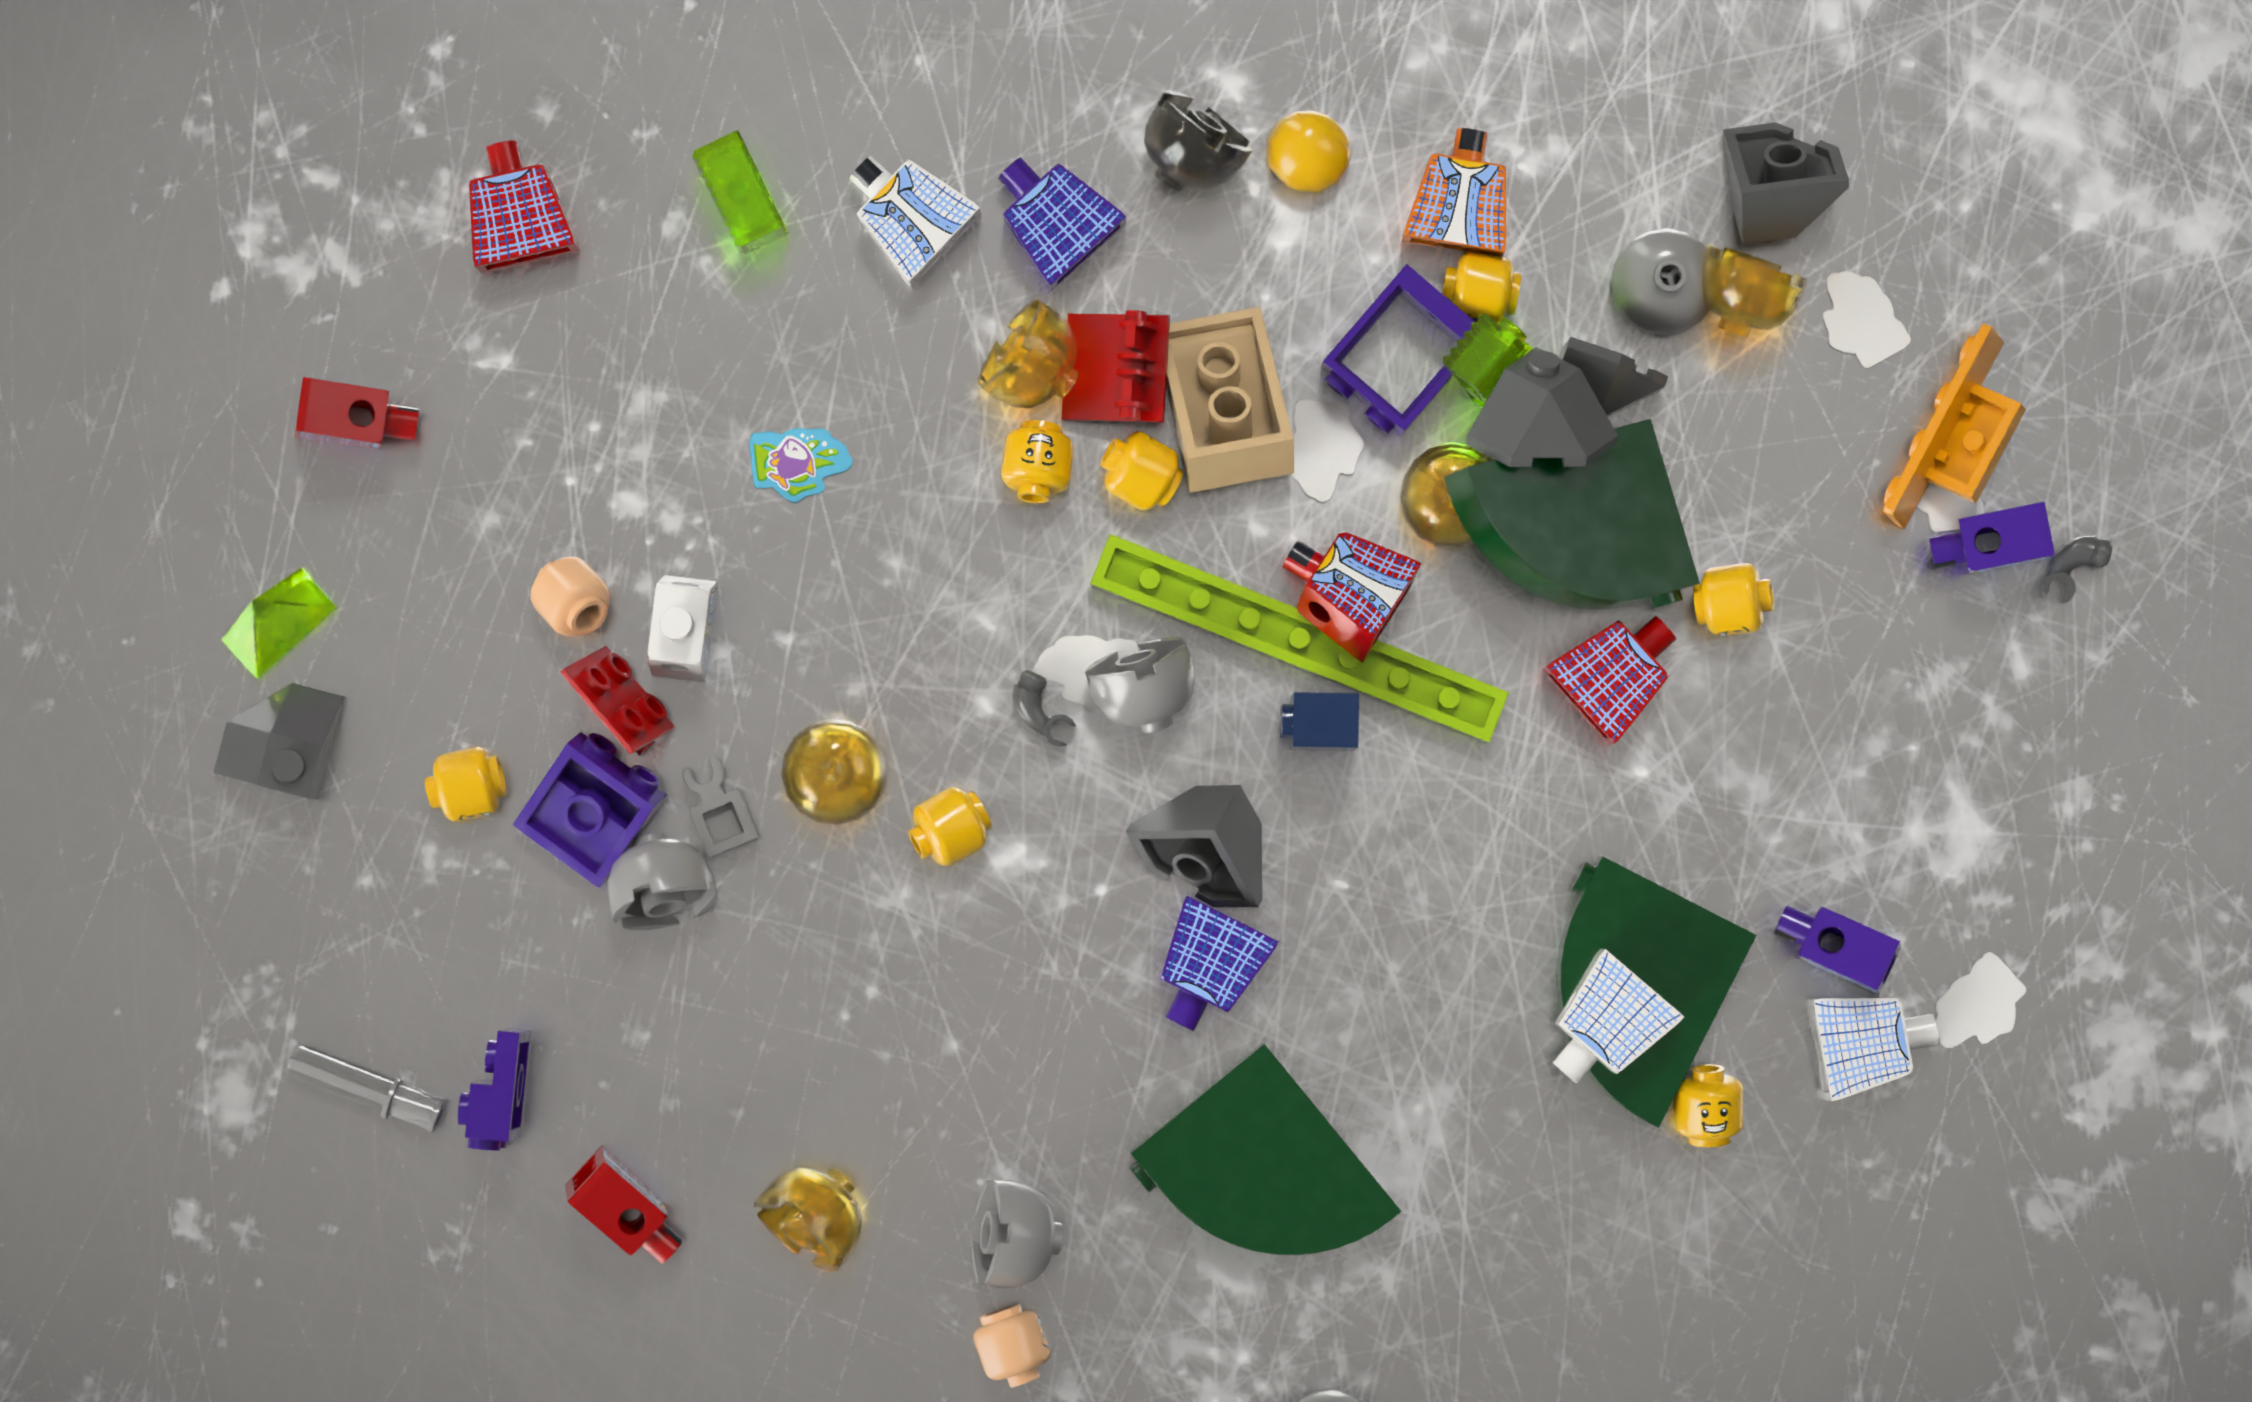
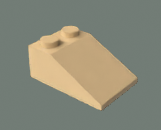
M1254 307L1170 323L1166 385L1189 493L1293 474L1294 438L1261 308Z

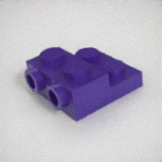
M580 732L565 745L512 825L597 888H600L608 879L614 862L642 833L667 794L658 789L660 780L651 770L641 765H634L630 768L614 756L617 749L607 738L596 733H591L587 737Z
M512 1028L499 1030L497 1032V1039L488 1040L485 1055V1072L493 1073V1080H480L470 1083V1090L468 1092H461L459 1099L458 1125H466L465 1138H468L467 1148L500 1151V1148H506L507 1142L521 1137L532 1030Z

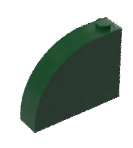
M1651 419L1614 428L1618 435L1617 444L1586 467H1564L1563 458H1533L1532 467H1509L1497 460H1492L1466 467L1444 477L1453 507L1474 544L1503 575L1538 597L1564 606L1592 610L1612 609L1650 600L1652 609L1682 601L1683 598L1680 590L1700 584Z
M1600 856L1597 857L1594 865L1585 861L1571 890L1579 895L1567 918L1559 945L1556 973L1559 1009L1561 1013L1595 954L1600 949H1606L1684 1016L1675 1027L1618 1074L1611 1072L1598 1060L1588 1071L1594 1082L1611 1099L1628 1112L1659 1128L1757 935ZM1567 1034L1569 1041H1571L1573 1038Z
M1261 1043L1130 1151L1136 1162L1129 1169L1148 1192L1158 1187L1167 1199L1195 1225L1219 1239L1252 1251L1275 1255H1303L1337 1249L1375 1232L1402 1212L1264 1043Z

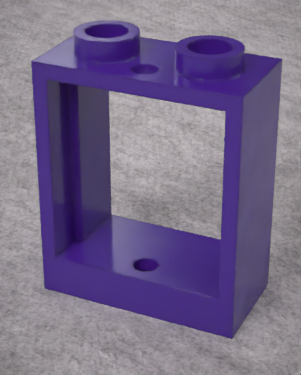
M1406 264L1323 360L1321 367L1328 373L1323 380L1344 399L1348 400L1353 394L1368 407L1364 416L1382 432L1388 435L1394 429L1402 436L1485 340L1488 333ZM1400 295L1460 346L1403 414L1342 363Z

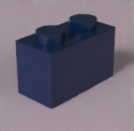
M1294 692L1290 697V704H1282L1280 706V738H1290V750L1355 751L1359 744V693Z

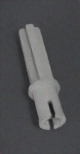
M297 1046L288 1061L287 1073L289 1076L381 1111V1118L384 1119L391 1115L433 1133L439 1124L445 1108V1100H439L402 1085L403 1080L400 1078H396L393 1082L303 1046Z

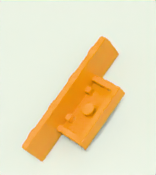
M1983 323L1978 333L1971 335L1964 343L1959 356L1960 366L1951 382H1946L1940 388L1934 403L1935 413L1926 429L1919 430L1915 435L1909 449L1910 460L1901 476L1898 475L1893 478L1886 490L1884 513L1896 526L1902 529L1906 528L1929 483L1977 503L2026 411L2022 403L1981 386L2004 344V341L1994 327Z

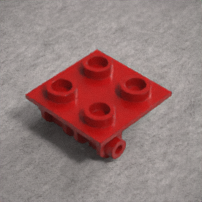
M1127 310L1125 314L1068 313L1061 420L1164 422L1170 315H1147V312L1139 310Z
M607 646L560 671L630 755L634 752L639 756L655 744L654 740L675 727L668 719L667 711L660 700L652 694L645 692L633 678L629 664L620 655L611 652Z

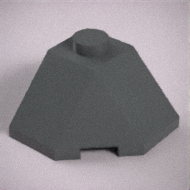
M1776 122L1723 129L1732 207L1742 244L1769 243L1775 240L1797 237L1849 188V178L1839 147L1822 140L1817 142L1815 146L1795 139L1794 129Z
M1574 337L1568 339L1559 355L1560 359L1582 370L1607 417L1660 392L1665 387L1668 379L1667 375L1654 369L1648 368L1646 374L1637 372L1638 365L1635 364L1636 360L1622 353Z
M1535 347L1505 368L1469 431L1466 445L1509 467H1532L1533 458H1563L1564 467H1586L1616 445L1618 435L1582 370L1560 359L1552 352Z
M295 683L289 684L227 721L213 773L288 794L318 800L345 696Z
M1241 785L1195 786L1131 823L1126 830L1127 835L1149 871L1166 881L1172 873L1199 889L1195 897L1210 906L1258 907L1262 901V823Z

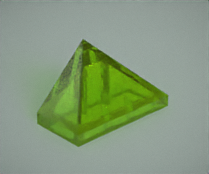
M300 568L252 600L221 640L255 678L260 679L338 607L304 569Z

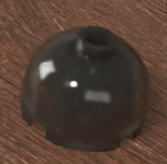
M1164 90L1148 117L1144 137L1147 154L1158 166L1155 176L1161 182L1177 191H1182L1185 185L1197 190L1218 188L1230 181L1242 168L1253 151V148L1247 147L1250 143L1248 138L1235 125L1210 107L1206 109L1205 113L1195 108H1189L1194 98L1178 91Z

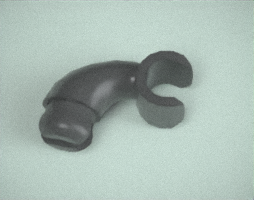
M2083 535L2070 541L2055 557L2050 574L2042 579L2039 585L2041 596L2043 598L2047 597L2051 581L2059 579L2065 585L2062 603L2071 600L2076 592L2075 582L2070 576L2071 571L2077 567L2088 566L2089 564L2096 567L2108 565L2113 549L2111 542L2096 538V535Z
M1030 670L1023 671L1020 681H1018L1017 685L1014 684L1012 695L1014 707L1020 718L1028 727L1044 735L1052 745L1058 747L1066 746V743L1055 740L1051 736L1050 727L1059 720L1076 727L1074 721L1063 714L1054 715L1053 717L1048 716L1043 710V697H1041L1047 684L1046 678Z

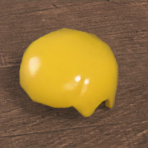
M1294 111L1278 120L1266 138V161L1269 168L1288 187L1297 191L1319 193L1338 183L1350 163V142L1344 130L1329 116L1316 111Z

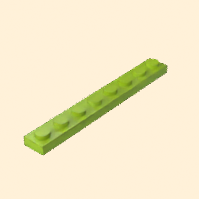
M1112 534L1108 537L1090 582L1092 586L1487 743L1491 740L1509 694L1507 691L1377 640L1362 663L1299 614L1296 607Z

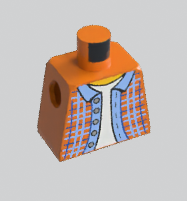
M1457 128L1452 156L1431 154L1401 242L1459 252L1471 251L1496 256L1504 255L1506 249V166L1484 162L1488 133L1470 128Z

